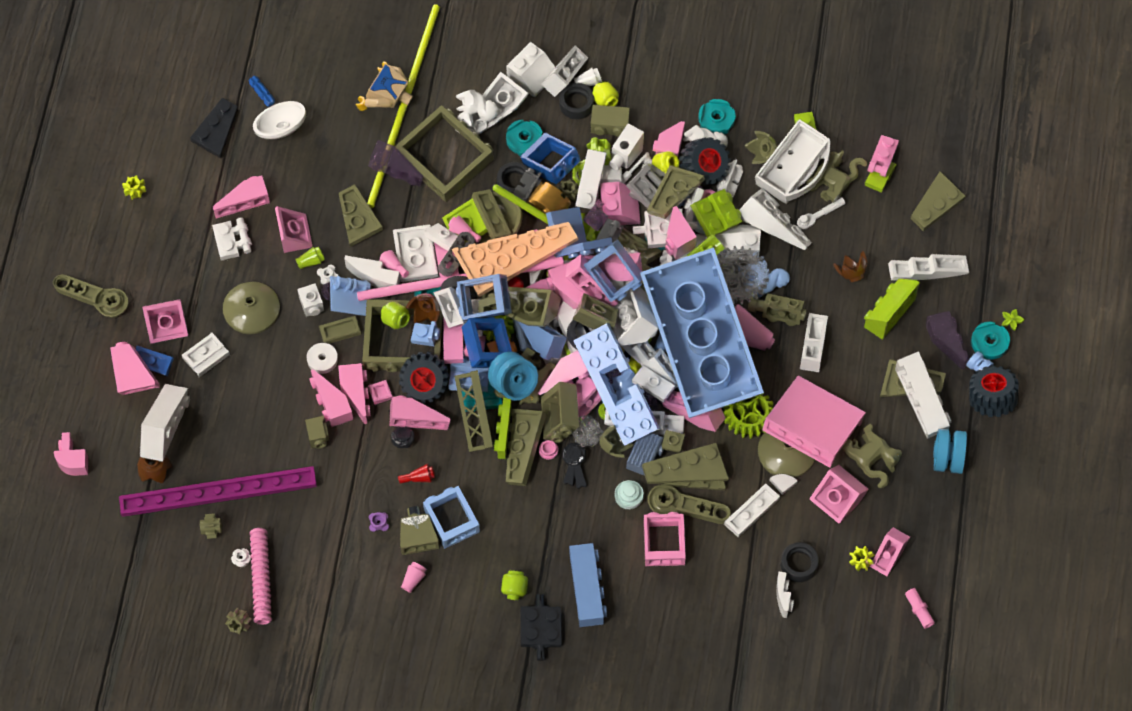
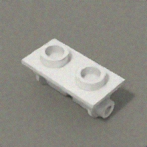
M737 160L728 163L730 169L725 171L727 175L718 182L717 192L725 189L726 192L734 197L738 185L732 181L739 183L743 173V167L738 164L736 165Z

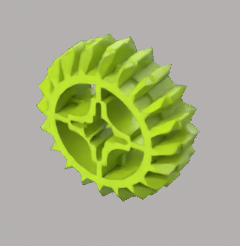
M763 394L725 406L723 407L724 422L729 424V431L735 429V435L740 432L742 433V438L745 437V434H749L750 439L753 437V434L759 437L760 431L766 433L762 429L766 417L773 409V401H769L768 395L763 397ZM757 405L764 411V416L757 410ZM733 410H736L737 414L741 416L740 421L735 417Z

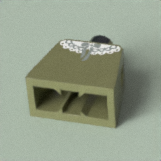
M417 506L409 507L407 509L408 517L401 518L400 546L402 555L439 549L438 539L429 515H420L419 507Z

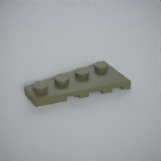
M511 409L512 423L509 425L511 440L508 442L510 455L507 458L506 482L509 485L526 486L546 413L535 410Z
M716 443L642 463L641 465L647 484L728 481V476Z

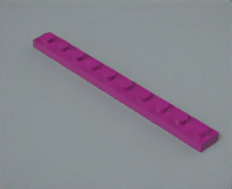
M314 466L119 496L121 516L125 517L317 487Z

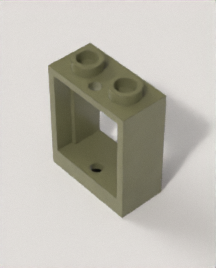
M559 381L541 396V408L546 413L543 425V439L551 440L554 443L562 442L579 428L576 384Z

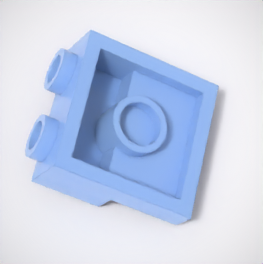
M463 351L464 363L450 364L449 390L457 391L455 375L478 370L481 389L488 392L489 368H472L469 357L464 356ZM470 377L459 379L460 387L468 391L472 385Z

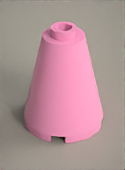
M737 304L735 311L747 345L764 351L766 348L770 349L775 341L772 338L773 333L741 305Z

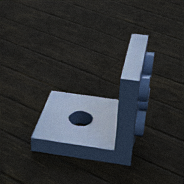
M580 207L546 213L549 226L569 222L579 239L555 253L556 258L568 256L570 259L578 257L580 254L587 256L594 254V250L595 253L601 252L612 244V238L587 242Z

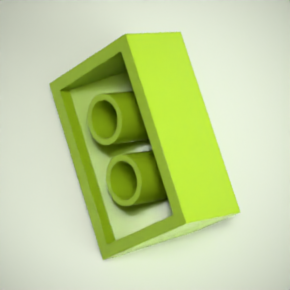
M898 279L895 284L891 283L886 290L887 294L884 297L881 296L877 300L874 310H869L865 315L864 328L883 340L916 300L920 282L917 280Z

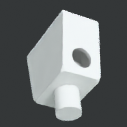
M627 124L612 147V160L609 163L612 169L618 170L621 166L624 168L630 167L643 151L644 132Z

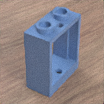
M616 240L584 264L586 270L610 302L616 298L620 301L628 295L626 291L629 289L634 291L642 285L640 282L642 280L640 272L642 271L619 240ZM614 252L634 278L619 290H616L598 265Z
M495 274L457 282L456 294L460 302L459 314L462 320L488 318L512 313L507 275ZM493 283L497 309L473 314L469 287Z

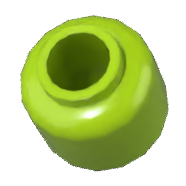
M392 301L381 309V320L387 326L398 330L408 324L410 316L405 306Z
M508 571V574L503 575L501 592L507 595V599L519 600V597L526 595L528 578L524 576V572Z

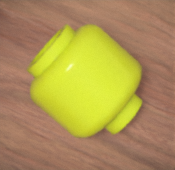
M609 82L595 85L592 93L597 105H617L619 93Z
M671 151L661 152L653 157L652 165L666 174L670 165L679 168V159Z

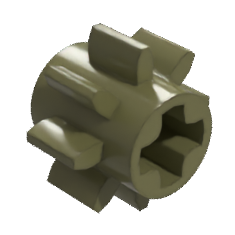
M571 179L561 181V187H557L562 192L561 196L564 199L567 197L570 202H575V196L578 195V183L574 184Z
M205 514L204 520H200L201 534H206L207 539L217 538V533H222L221 518H216L215 514Z
M236 608L234 612L230 611L226 616L228 620L225 624L228 625L230 632L241 634L243 630L247 631L250 627L248 623L251 621V618L247 611Z

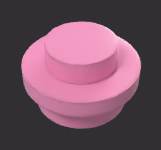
M544 441L539 446V454L544 459H553L558 454V446L553 441Z

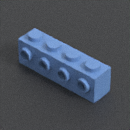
M593 543L569 546L579 626L603 625L604 617H607L606 605L601 603V599L604 598L603 587H599L598 581L602 580L601 569L596 567V562L599 561L598 550H594Z

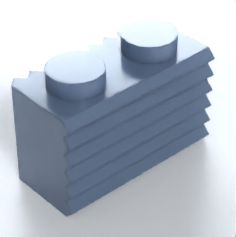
M650 433L638 439L627 460L626 469L644 475L642 463L656 460L658 455L661 456L663 454V437Z

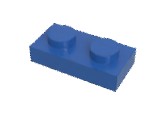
M140 346L136 347V351L150 371L168 376L174 360L173 357Z

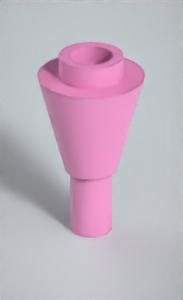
M461 216L453 217L448 224L450 232L456 234L468 232L474 237L476 243L481 240V236L473 232Z
M392 250L381 254L379 261L383 263V267L399 271V274L404 278L409 275V272L402 267Z

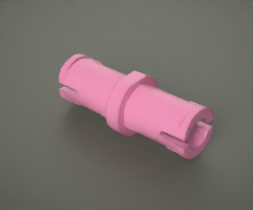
M916 588L908 590L905 595L913 608L912 612L917 615L924 629L934 625L935 622L927 610L928 606L925 602L923 603Z

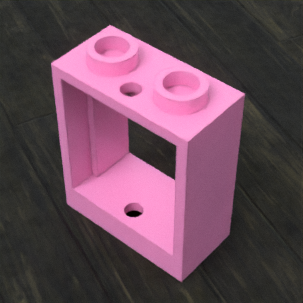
M652 512L644 515L645 566L685 565L683 514L678 512H669L668 514ZM678 526L679 551H650L649 527Z

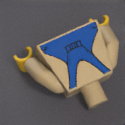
M383 62V68L378 67L379 74L368 89L367 99L365 100L362 96L358 97L360 104H356L357 108L360 111L367 109V107L394 108L398 100L408 105L413 96L405 91L408 81L401 68Z

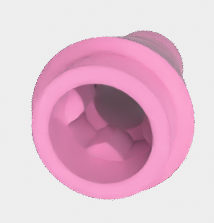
M412 562L411 565H408L401 588L411 593L424 578L427 569L418 563Z

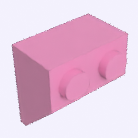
M621 182L600 183L603 225L607 218L619 221L620 225L640 224L638 200L630 197L631 191Z
M677 206L673 207L665 240L667 253L670 256L673 255L676 260L695 248L697 238Z
M840 465L829 469L810 497V500L840 524L860 503L869 489Z

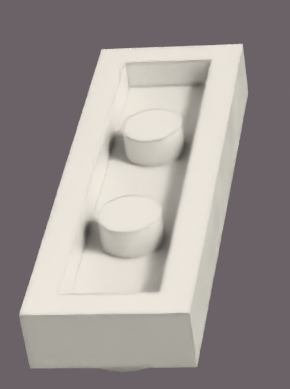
M765 484L725 521L724 525L739 538L780 499V496Z

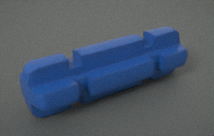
M257 76L249 79V84L254 88L258 96L264 100L265 105L268 107L273 105L275 99L269 94L270 92L260 82V79Z

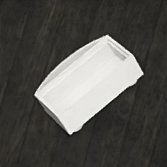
M799 119L756 174V185L785 204L804 195L819 182L827 168L830 157V139ZM823 158L825 161L818 175L808 185L798 190L812 176L819 161Z

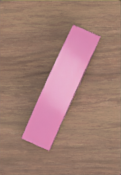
M445 318L444 364L464 363L463 332L461 328L463 324L448 328Z

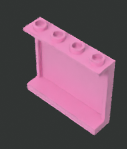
M797 376L766 417L762 430L822 464L831 467L838 452L856 427L861 425L866 412L808 380Z

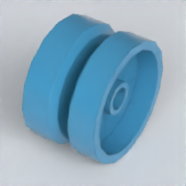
M504 352L492 361L488 370V379L490 385L506 398L515 401L528 397L534 391L538 383V372L536 367L520 354Z
M938 429L933 451L934 471L944 472L947 469L948 460H950V471L962 474L966 453V431H955L952 442H950V431Z

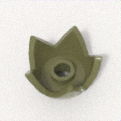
M755 131L757 138L747 143L745 147L755 154L752 164L766 163L777 149V143L771 135Z
M615 425L609 426L600 437L601 448L615 457L625 458L621 452L628 450L634 445L630 443L624 446Z

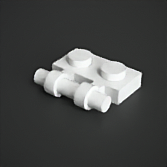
M243 218L236 219L237 226L232 227L231 221L212 225L221 261L238 257L239 249H243L244 253L251 252L250 246L252 243L248 237V227ZM240 234L241 240L235 241L234 235Z

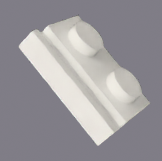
M211 333L182 354V358L200 377L228 357L230 353L217 337Z

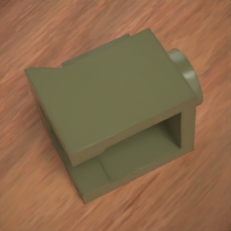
M321 416L305 420L311 448H324L327 445V441H329L325 417Z

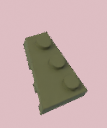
M889 359L880 397L907 396L895 370L897 364L895 360ZM927 369L928 375L935 385L936 394H940L946 373Z

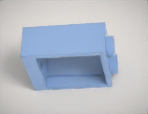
M459 486L447 488L442 494L430 496L423 502L424 511L429 515L433 528L444 549L480 532L479 524ZM458 498L469 522L444 533L432 509Z

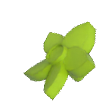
M1017 309L1012 310L1011 315L1007 312H1002L1003 317L1006 319L1003 321L1002 326L1010 325L1011 329L1016 331L1017 324L1024 322L1021 316H1017Z

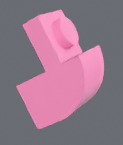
M70 432L62 433V440H59L58 443L59 451H54L59 468L68 475H88V455L86 450H73V439Z

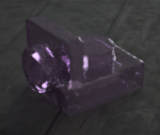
M599 199L583 219L584 222L596 231L608 219V215L601 210L604 203Z

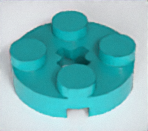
M709 100V103L703 104L699 110L698 120L700 127L706 128L712 133L722 132L727 134L735 123V111L725 100ZM719 114L721 119L716 120L712 116Z
M517 120L507 129V146L511 151L521 156L542 136V130L534 121ZM521 135H528V139L521 140Z
M994 322L979 324L971 338V346L974 352L979 351L985 359L1002 357L1006 354L1010 343L1008 331L1003 326L995 325ZM987 337H990L991 340L995 339L993 344L986 342Z

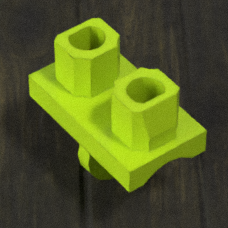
M711 234L689 252L687 256L714 248L716 255H718L725 247L714 234Z

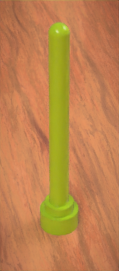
M497 184L493 186V191L548 224L545 213Z

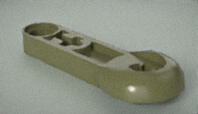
M63 274L54 278L53 285L58 293L95 306L105 317H118L128 307V297L120 289H102ZM60 281H67L65 287L60 288L57 286ZM80 288H82V291H78V293H76L75 289L79 290Z
M657 485L648 494L650 509L659 514L678 512L679 514L717 524H724L730 517L728 506L681 494L670 485ZM663 496H666L667 500H669L665 503L661 502ZM701 506H705L703 513L699 509ZM711 508H714V509H713L712 516H711V515H710ZM724 510L727 516L723 519L718 518L716 512Z

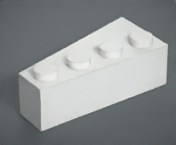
M919 351L897 360L895 370L927 439L937 435L938 429L949 430L950 417L947 412L944 413L942 408L943 402L940 396L936 394L935 385L928 375L927 368Z
M164 385L141 424L140 457L158 461L164 460L184 410L189 406L188 388Z

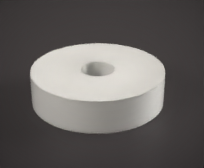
M327 343L313 345L307 353L309 368L311 370L314 369L319 374L332 371L338 363L335 348Z

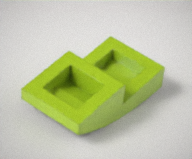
M891 162L885 177L880 176V173L870 172L865 186L882 193L896 164Z

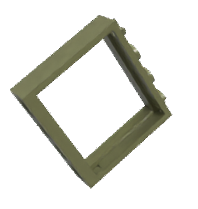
M442 105L393 148L395 157L445 202L452 198L494 160L493 148L488 143L484 144L476 132H471L464 121L456 119L454 113L450 109H445ZM442 119H445L482 153L446 186L407 151Z
M367 299L362 360L364 370H373V372L378 370H386L388 372L401 371L405 361L410 358L370 356L372 315H381V309L389 302L394 301L406 307L409 301ZM408 309L409 316H414V309ZM440 309L436 322L437 327L440 329V336L438 340H435L434 355H438V359L441 360L443 314Z

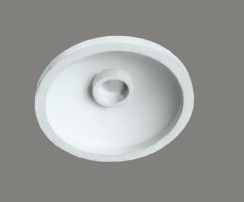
M294 101L275 104L257 116L253 123V130L257 136L264 139L286 137L303 124L306 118V110L301 103Z

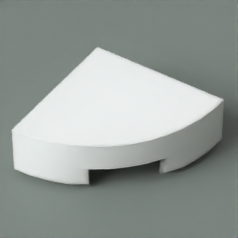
M779 474L770 478V482L782 495L798 482L795 478L786 474Z

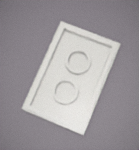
M430 225L393 230L397 258L402 267L409 272L406 278L400 275L401 282L438 277L433 241L424 236V231L430 228Z

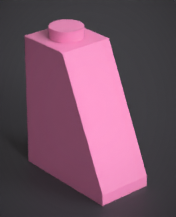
M120 342L115 347L110 348L118 393L126 395L160 387L159 382L134 346L127 344V342Z

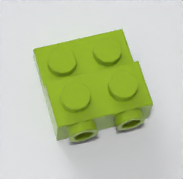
M725 189L690 205L707 238L711 234H720L742 222L741 212L735 209L732 203V195L726 192Z

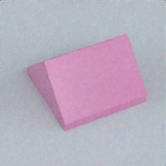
M277 206L275 210L284 253L311 248L312 241L306 214Z
M180 299L143 307L150 343L188 336L185 315Z

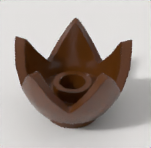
M862 251L858 263L845 255L842 268L836 263L833 265L844 279L855 282L864 278V273L867 270V257L864 251Z
M427 293L415 296L405 307L414 309V324L421 323L427 319H430L431 322H437L440 313V306L436 297Z
M166 455L163 461L140 457L137 463L139 477L141 481L151 478L156 482L163 483L166 470L172 467V463ZM151 461H156L153 465L149 464Z

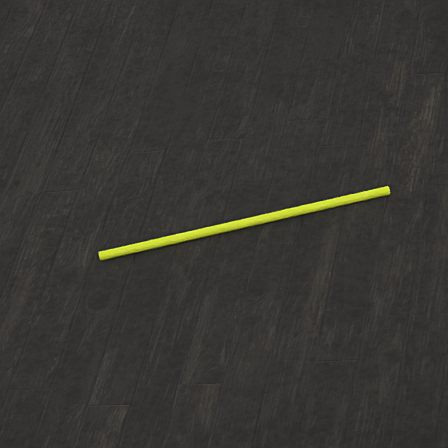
M433 5L408 79L405 91L409 94L412 93L440 9L438 5ZM402 102L400 103L367 202L370 208H374L408 106Z

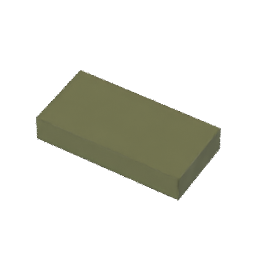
M356 315L319 326L323 342L327 344L361 335Z

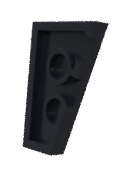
M221 98L190 137L191 142L221 159L222 151L228 140V134L234 123L238 107L228 100Z

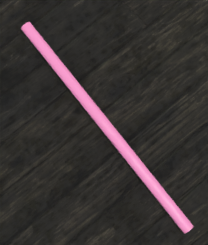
M563 257L545 259L522 273L555 268L563 265L564 259ZM464 273L359 291L357 296L358 300L362 301L441 287L447 278L453 276L467 277V275Z

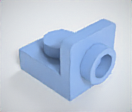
M432 321L431 325L415 323L411 343L434 346L435 340H438L440 336V329L437 327L436 322Z

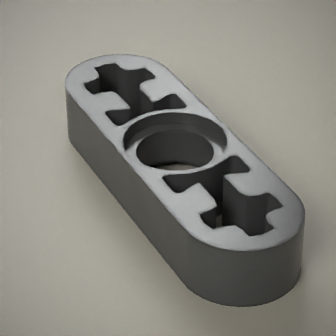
M461 232L438 265V270L443 276H452L460 265L458 259L453 256L452 249L457 247L459 249L464 248L460 245L463 240L467 241L464 247L474 244V237L470 233ZM450 261L452 265L447 269L446 265Z

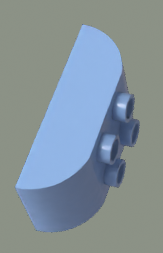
M714 248L640 272L689 418L764 394Z

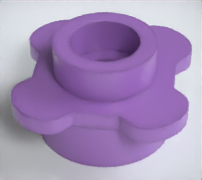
M384 512L370 514V531L388 530V515Z

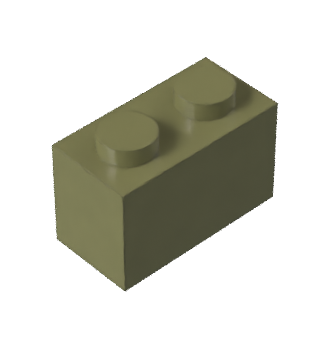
M593 105L591 133L619 137L627 124H629L630 108Z

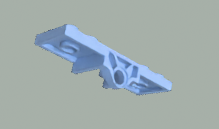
M607 323L573 340L624 446L660 429L643 395L645 392L640 388L639 384L629 387L628 390L631 395L618 401L617 394H615L609 379L605 375L618 368L619 372L630 368L628 364L630 361L625 357L610 324Z

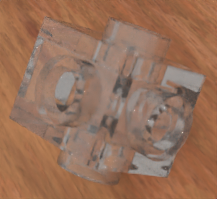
M591 415L580 416L579 428L572 432L575 441L581 447L596 445L603 434L600 424Z

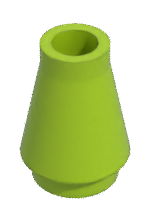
M318 246L316 248L312 247L297 258L296 262L299 268L302 269L322 264L321 262L325 258Z

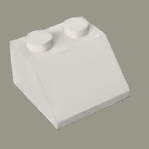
M530 42L507 65V77L533 97H536L545 88L541 84L554 70L555 66L544 51Z

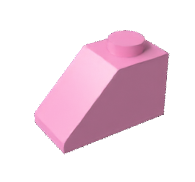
M681 121L660 133L658 141H654L653 151L656 154L671 151L679 157L685 122Z
M590 376L578 379L575 383L577 387L579 421H582L602 400Z
M893 527L886 534L873 559L874 565H870V567L888 576L910 537Z

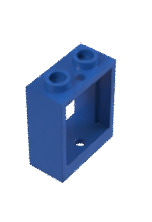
M544 133L520 156L523 164L535 171L534 174L537 175L541 172L540 177L556 185L581 161L575 147L547 133ZM551 151L564 156L552 169L539 164Z
M495 317L469 318L461 327L472 368H489L492 361L498 355L504 352H512L504 319H495ZM477 330H493L498 352L482 351Z

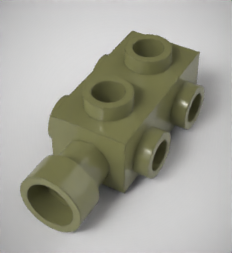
M767 294L765 301L751 296L748 304V311L755 313L756 311L763 312V318H767L768 321L786 322L789 326L800 325L801 320H805L807 312L804 309V301Z

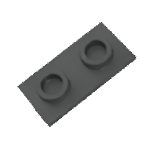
M531 168L525 170L519 181L525 185L524 188L517 185L513 192L515 196L525 202H528L532 189H536L542 180L539 178L541 172L535 175V171Z
M607 218L596 240L612 238V243H614L624 226L620 225L621 223L617 220L613 221Z

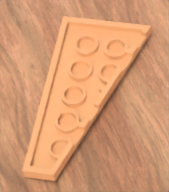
M566 222L538 231H527V233L521 235L514 234L488 240L486 243L470 244L468 247L460 249L458 247L453 248L452 251L468 279L503 274L507 275L508 281L579 239L570 223ZM493 283L473 286L479 297L494 289Z

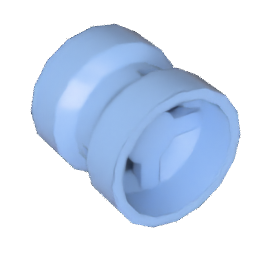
M978 351L970 358L966 366L971 370L977 371L979 369L983 370V367L991 368L994 364L990 360H986L983 354Z

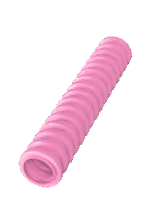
M255 528L250 531V546L252 547L250 549L252 553L251 569L253 570L252 592L254 593L253 605H255L253 610L255 611L254 622L263 625L272 621L270 617L272 615L270 611V582H268L270 580L268 576L270 574L268 570L269 555L267 553L268 537L266 536V529Z

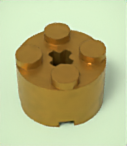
M541 182L527 202L545 214L568 209L571 205L567 197L564 199L561 196L562 192L547 182L544 184Z

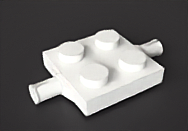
M645 211L644 226H633V234L645 233L648 248L665 247L671 214L666 219L650 215ZM697 221L687 222L692 230H697Z

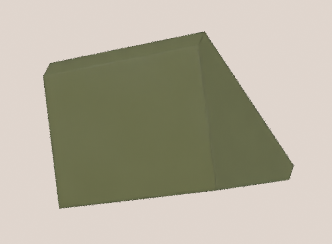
M583 293L572 319L594 330L607 323L613 329L616 324L618 309Z

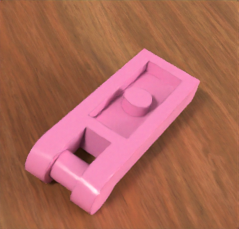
M881 135L867 171L871 173L874 171L880 173V176L885 177L899 140Z

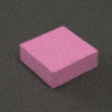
M386 380L368 386L374 405L392 399V394Z

